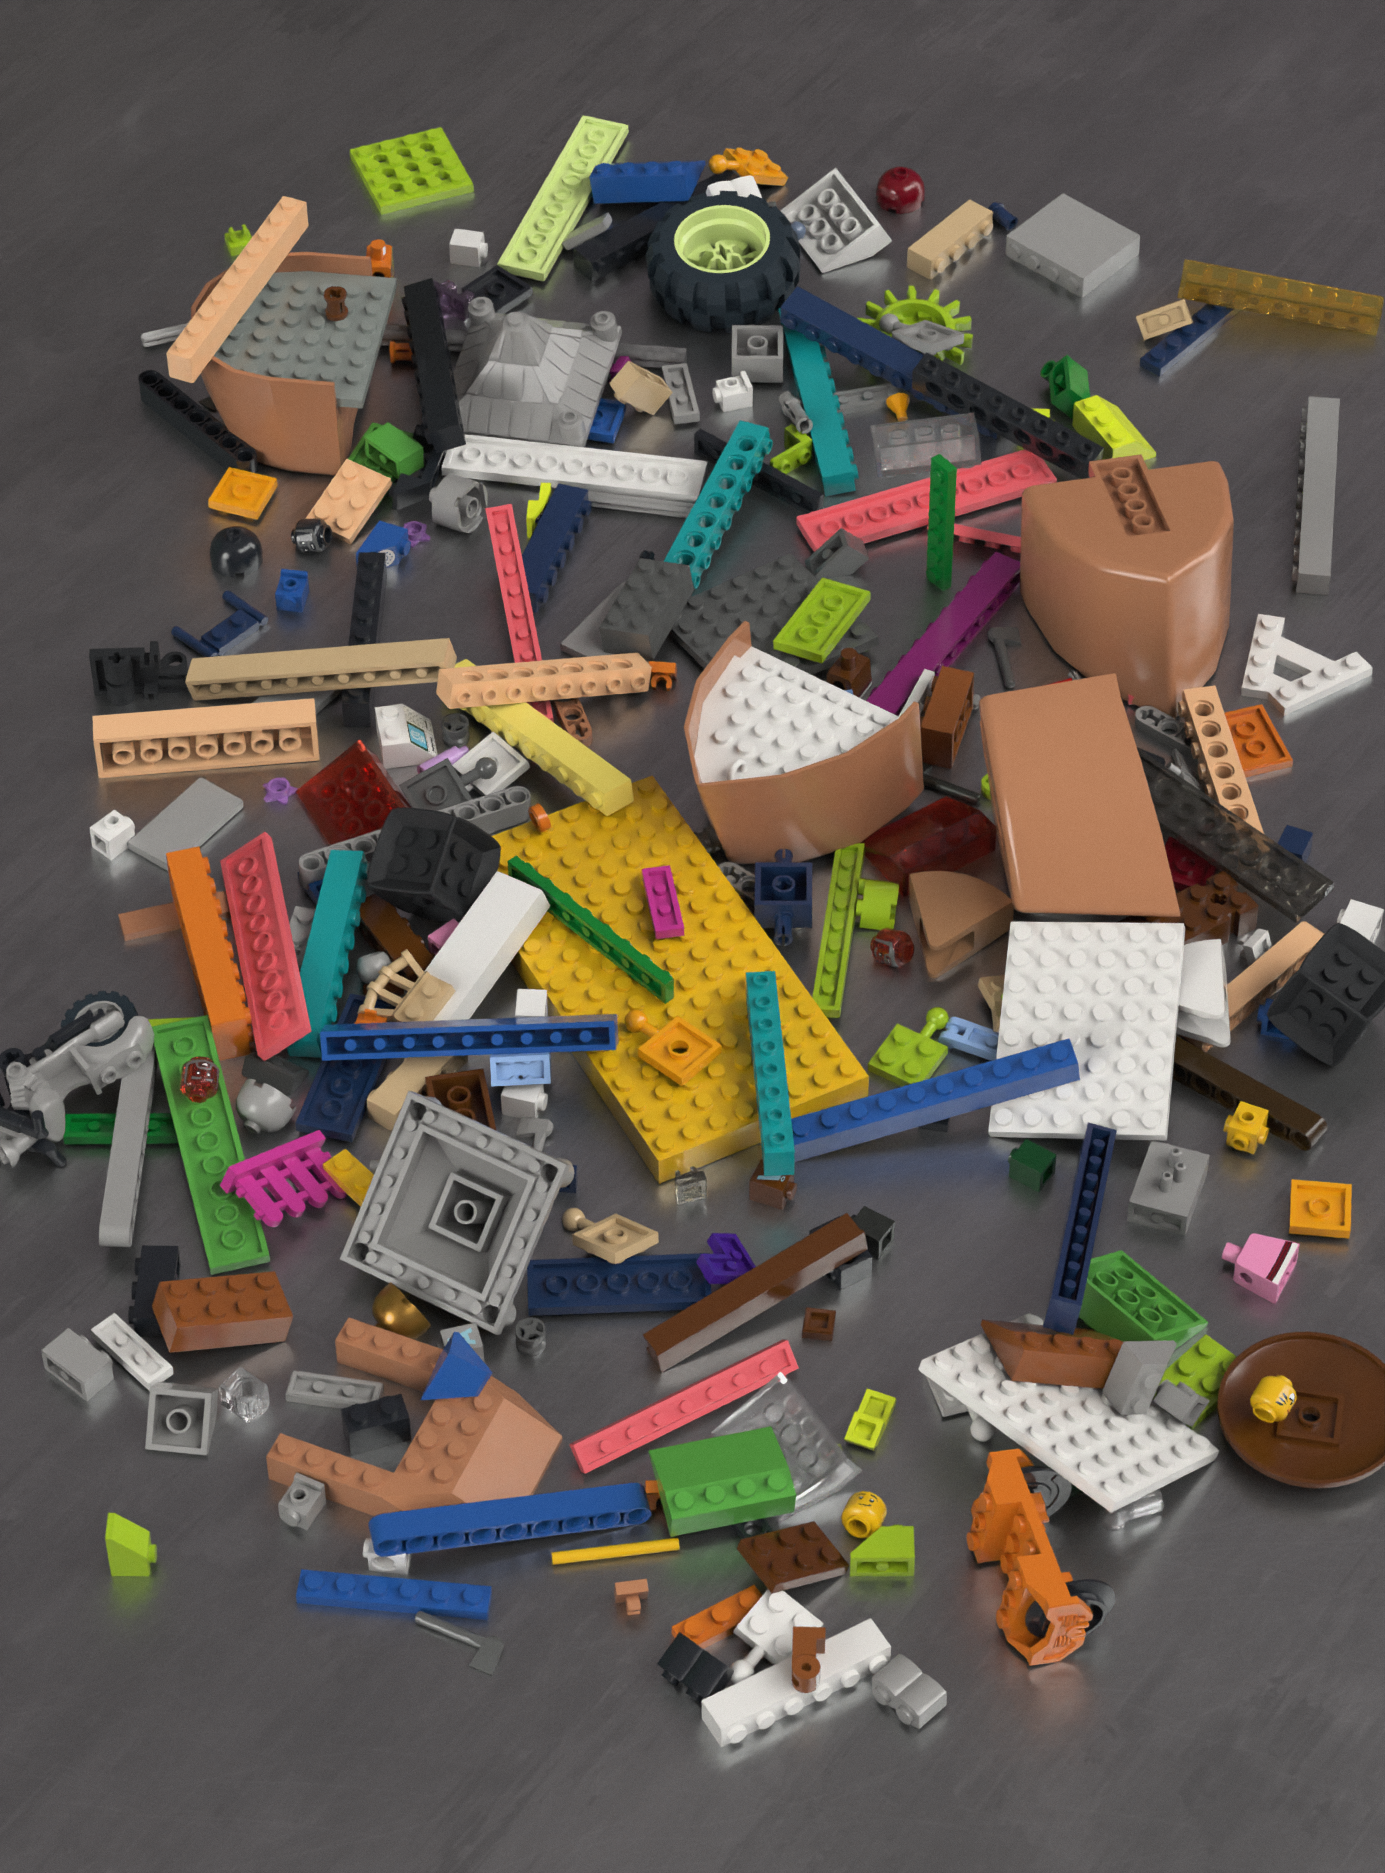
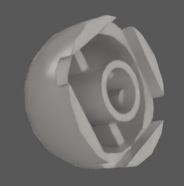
M246 1079L236 1098V1111L240 1119L245 1122L243 1127L254 1134H259L260 1131L273 1133L284 1128L297 1109L296 1105L290 1107L289 1105L292 1100L274 1087L264 1083L260 1088L254 1085L256 1080Z

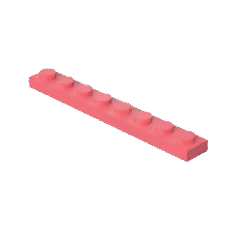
M783 1339L569 1444L580 1472L586 1474L798 1369L799 1367L789 1342Z

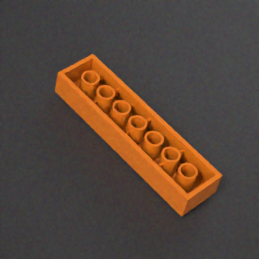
M199 846L166 853L171 893L204 1016L208 1015L219 1061L246 1056L250 1054L249 1043L254 1042L251 1025H248L252 1024L249 1007L242 1003L246 1002L243 985H240L239 981H237L240 980L237 963L230 960L234 958L231 941L228 942L227 938L224 939V937H228L226 922L221 917H218L222 916L220 900L213 896L217 894L214 879L207 875L211 873L208 857H202Z

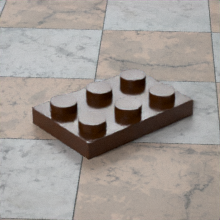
M815 1521L741 1539L736 1548L771 1593L845 1575L850 1566Z

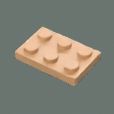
M346 459L306 519H323L331 527L332 536L352 544L391 487V478Z

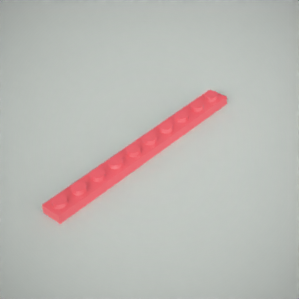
M512 504L485 508L514 662L542 661ZM550 700L526 702L554 722Z

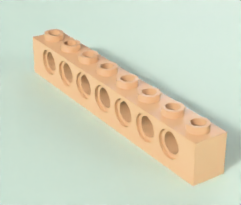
M637 652L439 669L436 694L449 709L648 692L652 667Z
M1216 686L1184 689L1182 701L1178 702V713L1180 718L1184 717L1185 735L1187 738H1191L1192 741L1191 753L1193 759L1198 760V775L1200 780L1204 779L1205 782L1204 792L1206 800H1211L1212 803L1211 815L1213 821L1218 822L1219 825L1218 837L1220 843H1224L1226 847V862L1232 865L1234 875L1267 871L1270 850Z

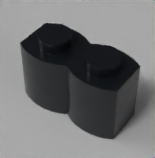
M680 1632L657 1663L658 1666L664 1669L661 1674L662 1677L676 1687L681 1681L689 1687L686 1694L702 1704L703 1699L724 1690L734 1673L730 1667Z

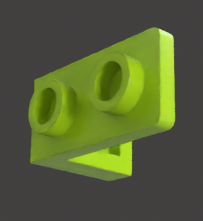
M793 424L785 427L784 448L787 450L772 458L770 466L787 475L792 470L806 464L812 459L813 439L806 433H801V430L799 432Z

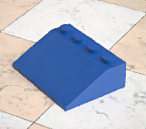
M705 160L602 163L595 165L589 177L594 204L688 201L704 170L706 162Z

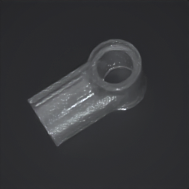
M1157 1489L1112 1513L1101 1506L1099 1522L1107 1530L1118 1531L1125 1527L1127 1521L1163 1511L1162 1493Z

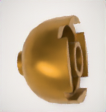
M390 1282L375 1297L372 1305V1315L377 1322L376 1327L414 1340L422 1336L431 1327V1324L421 1312L405 1298V1295L393 1283Z

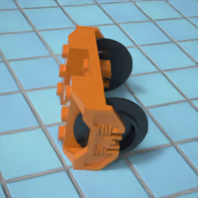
M1020 1449L989 1452L986 1461L989 1468L983 1493H980V1496L973 1501L971 1508L973 1522L970 1532L967 1533L968 1548L974 1552L978 1563L1000 1560L1003 1573L1008 1575L1009 1582L1006 1590L1003 1591L1000 1608L996 1611L997 1625L1000 1629H1003L1007 1641L1027 1658L1029 1666L1060 1662L1083 1645L1084 1636L1095 1631L1104 1622L1115 1604V1593L1112 1587L1103 1581L1095 1579L1073 1581L1070 1572L1061 1573L1043 1523H1049L1048 1517L1066 1503L1071 1493V1483L1051 1468L1034 1466L1032 1460Z

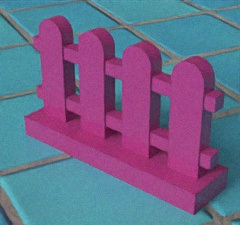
M320 1130L229 1166L220 1184L226 1194L236 1190V1195L239 1198L244 1197L255 1210L253 1216L257 1221L262 1219L270 1227L279 1226L283 1219L281 1212L283 1210L295 1218L302 1216L306 1208L304 1203L306 1200L315 1208L324 1207L328 1200L326 1193L328 1191L339 1199L347 1196L342 1188L322 1168V1164L331 1159L332 1156L328 1151L323 1153L321 1150L326 1137ZM312 1169L323 1183L319 1184L308 1170ZM289 1178L300 1192L296 1193L286 1179ZM267 1187L278 1202L274 1203L263 1189Z

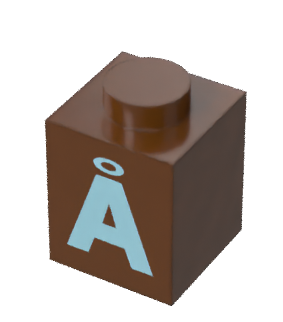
M760 1160L749 1180V1200L783 1210L787 1201L793 1200L796 1194L797 1183H794V1175L764 1176L763 1160Z

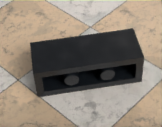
M142 1245L141 1257L135 1258V1276H138L137 1282H132L131 1296L135 1303L134 1306H129L128 1322L129 1324H134V1330L140 1337H163L152 1305L159 1282L179 1280L181 1261L178 1246Z

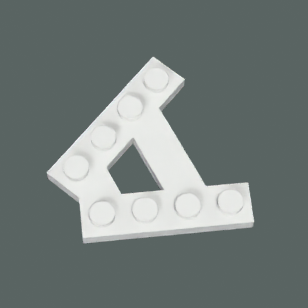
M1258 614L1241 696L1269 700L1283 716H1286L1371 676L1373 667L1357 652L1336 661L1330 660L1282 637L1285 618ZM1275 664L1283 665L1304 676L1290 682L1273 674Z

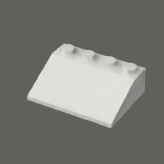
M836 168L781 210L790 223L798 221L805 226L806 235L798 241L822 273L872 257L892 242L876 218Z

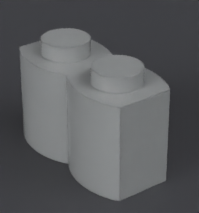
M898 1654L872 1677V1693L875 1699L882 1705L887 1704L896 1709L899 1719L907 1725L911 1724L920 1729L947 1705V1692L932 1677L923 1673L916 1664L902 1654Z

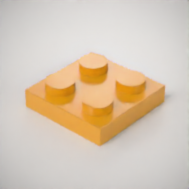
M229 467L208 500L209 508L257 520L278 487L277 478Z
M1291 1179L1289 1234L1349 1239L1351 1232L1352 1184Z

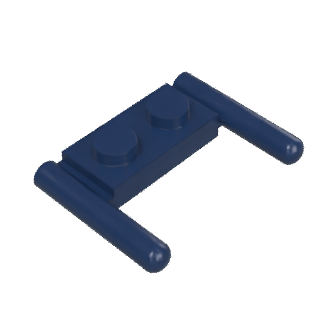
M227 590L223 593L222 598L237 608L238 611L202 635L200 641L179 626L173 627L171 633L203 657H216L224 655L258 631L260 625L265 626L269 618Z

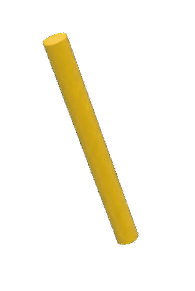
M677 1537L551 1552L552 1564L557 1565L680 1550Z

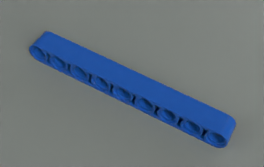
M626 1483L384 1513L373 1517L369 1521L368 1526L375 1554L381 1557H388L405 1553L412 1554L634 1526L648 1521L652 1514L644 1486L640 1483Z

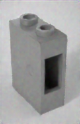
M1151 1140L1129 1200L1127 1221L1185 1236L1207 1176L1209 1155Z

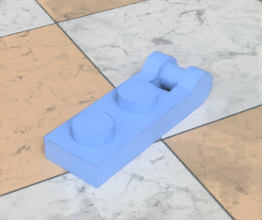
M951 1017L946 1024L947 1030L941 1032L938 1038L939 1043L948 1046V1049L956 1048L990 1061L996 1060L998 1032H993V1029L958 1017Z

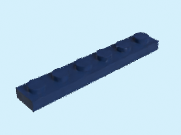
M1232 283L1191 316L1193 323L1175 329L1140 358V366L1159 377L1162 376L1251 303L1253 294Z

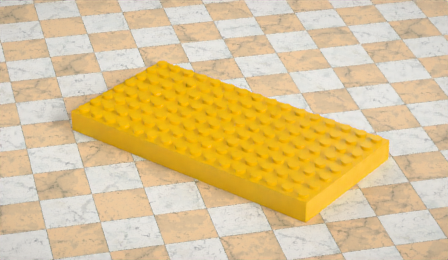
M652 775L633 782L634 802L608 816L600 810L593 808L585 800L548 814L551 828L542 833L538 832L532 821L495 834L492 837L501 847L497 871L508 875V860L514 856H518L525 863H530L539 874L549 878L557 888L564 893H568L580 906L589 909L594 917L602 923L608 924L613 932L622 939H627L636 950L650 957L654 964L662 970L668 971L674 979V998L665 1004L548 911L511 960V963L529 989L547 990L548 1016L617 1014L619 1043L616 1050L573 1051L571 1053L658 1184H661L761 1143L746 1004V972L775 971L791 1119L868 1097L869 1076ZM670 865L684 925V936L656 939L642 880V869ZM631 1010H641L646 1014L648 1022L659 1030L676 1016H679L721 1044L722 1053L681 1086L638 1057V1048L647 1042L650 1037L642 1032L633 1033L629 1031L624 1023L625 1016ZM686 1049L673 1050V1052L678 1054L685 1053L687 1051Z

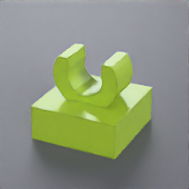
M245 224L242 225V230L234 231L233 227H230L228 233L224 234L225 243L231 256L239 255L252 238Z

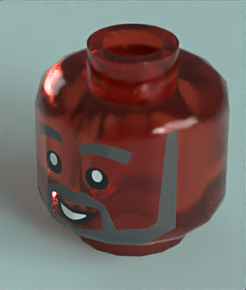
M892 928L881 929L872 938L870 943L875 961L894 968L903 967L906 963L910 962L915 951L910 935L904 931Z
M201 1056L193 1057L182 1066L180 1091L190 1101L203 1103L217 1094L219 1068L211 1059Z

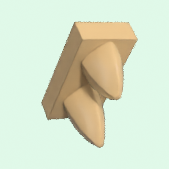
M1185 298L1136 315L1144 340L1193 323Z

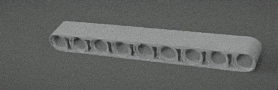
M513 786L438 811L463 818L489 834L523 823L529 819L530 792L523 786ZM381 829L302 855L298 862L300 885L304 889H308V884L324 878L331 850L364 851L367 862L371 863Z
M154 1044L146 1059L147 1062L142 1064L133 1073L121 1079L99 1225L100 1246L131 1247L158 1066Z

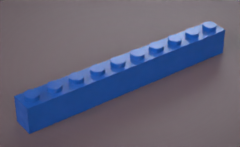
M617 1014L324 1025L320 1031L322 1061L616 1050L619 1043Z
M1070 1038L792 1118L795 1162L1080 1080L1079 1064Z

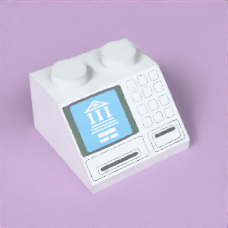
M403 704L375 707L376 730L384 769L420 765L438 755L430 719Z

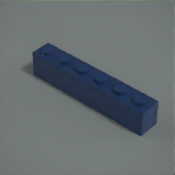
M558 483L522 554L533 613H537L541 604L546 603L549 588L555 585L559 568L562 569L564 567L566 554L573 549L575 536L581 533L583 520L591 512L592 502L588 501L587 489Z

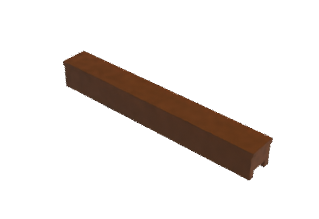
M845 1213L644 1333L643 1338L648 1343V1347H646L647 1352L656 1362L661 1373L866 1251L868 1248L865 1232L860 1230L852 1218Z

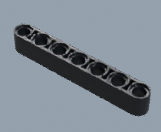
M146 370L139 375L141 400L226 470L232 467L258 474L255 449L231 433L224 424L159 372Z

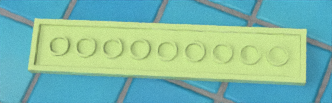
M582 116L498 261V266L512 275L540 281L546 280L564 248L562 242L574 230L593 196L589 177L595 165L612 163L628 134V125Z

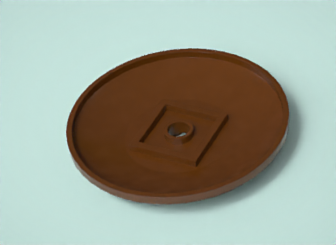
M1290 1332L1275 1335L1253 1344L1238 1355L1226 1370L1218 1392L1217 1410L1220 1426L1230 1446L1255 1470L1289 1485L1306 1488H1332L1360 1481L1385 1465V1364L1364 1347L1335 1335L1319 1332ZM1281 1375L1292 1382L1297 1400L1284 1420L1267 1423L1255 1416L1250 1398L1263 1377ZM1306 1414H1313L1318 1418V1420L1310 1422L1305 1420L1302 1416Z

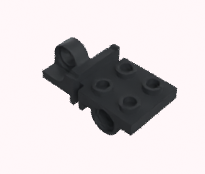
M150 641V652L145 653L144 647L90 649L89 651L94 695H108V700L113 705H128L134 701L135 694H144V699L147 700L149 699V694H154V699H158L159 693L190 692L185 683L188 674L186 656L181 652H170L160 660L159 644L157 641ZM173 662H179V663H181V664H179V665H177V666H171V665H169V664H171V663H173Z

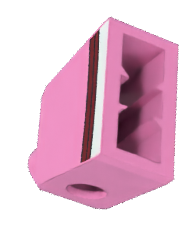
M1254 1233L1249 1236L1244 1247L1228 1242L1223 1250L1222 1259L1235 1264L1233 1277L1235 1283L1276 1304L1297 1264L1299 1244Z

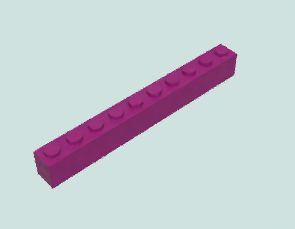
M995 552L989 560H985L976 575H972L963 590L955 594L950 605L941 610L936 621L928 625L923 636L914 641L910 651L900 657L896 667L886 673L883 682L878 687L872 689L866 701L899 716L924 669L933 671L935 676H939L942 666L950 667L1020 586V562L998 552Z

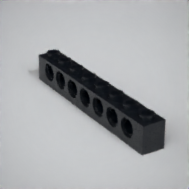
M927 352L913 369V389L1079 479L1090 478L1089 461L1103 460L1104 447Z

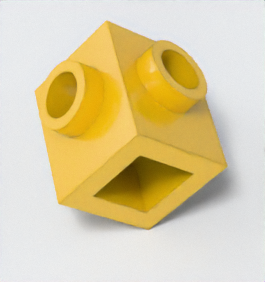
M1240 1101L1234 1115H1228L1223 1131L1227 1132L1226 1145L1254 1154L1258 1145H1264L1267 1139L1269 1128L1266 1126L1269 1110Z

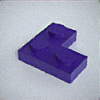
M712 1233L707 1243L714 1254H701L696 1261L709 1284H728L756 1267L737 1235L732 1233Z

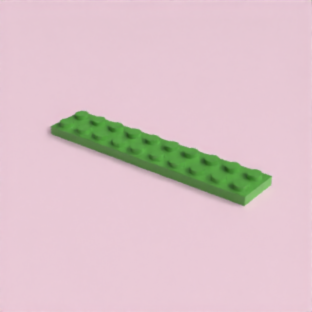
M208 1015L153 1026L156 1057L210 1274L214 1275L270 1262L261 1220L257 1221L253 1216L255 1210L244 1197L239 1198L236 1195V1190L226 1194L220 1186L229 1166L244 1161L245 1158ZM197 1059L214 1063L219 1069L218 1086L217 1068L212 1066L211 1070L197 1068L196 1063L188 1065L186 1083H184L186 1064ZM196 1071H201V1074H196ZM210 1072L211 1076H207L206 1073ZM192 1076L202 1077L201 1079H191Z

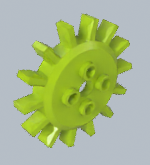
M909 286L906 299L899 301L890 290L884 291L885 308H881L868 301L865 314L875 320L857 318L881 332L883 331L880 329L879 321L885 314H894L899 319V322L907 325L927 320L959 332L971 330L972 321L971 316L952 318L959 313L960 302L957 299L942 307L938 305L939 290L934 289L928 300L916 299L917 292L914 286ZM964 333V343L957 345V347L972 348L973 334ZM953 347L951 350L936 352V355H933L942 361L948 358L959 365L964 362V351Z

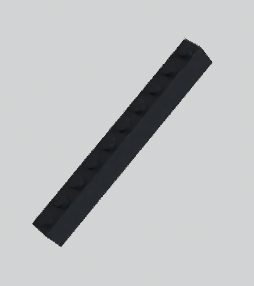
M433 278L403 286L405 296L401 297L405 310V320L408 325L406 329L410 339V349L413 354L411 358L415 368L416 387L420 397L419 404L423 413L421 416L425 427L424 433L428 445L433 443L436 453L466 445L440 297Z

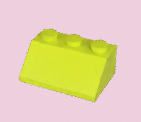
M1098 395L1074 402L1072 426L1081 436L1104 447L1103 460L1140 454L1144 461L1156 457L1155 450L1116 405Z

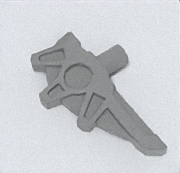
M1175 748L1171 752L1175 765L1169 762L1165 766L1164 771L1175 778L1179 789L1201 800L1205 793L1204 786L1197 781L1199 777L1189 769L1185 763L1184 756Z

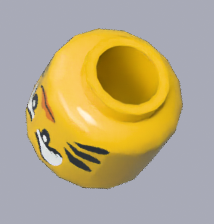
M1281 1375L1263 1377L1250 1398L1253 1413L1267 1423L1282 1421L1287 1417L1296 1402L1297 1395L1292 1387V1382L1288 1378Z

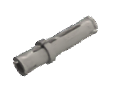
M789 391L781 393L779 403L785 416L792 420L799 432L800 430L803 434L810 432L813 423L803 410L801 401L795 398L793 393L790 394Z

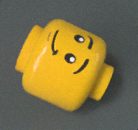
M867 1491L856 1492L849 1498L842 1512V1525L852 1536L866 1539L882 1526L887 1515L886 1505L874 1493Z

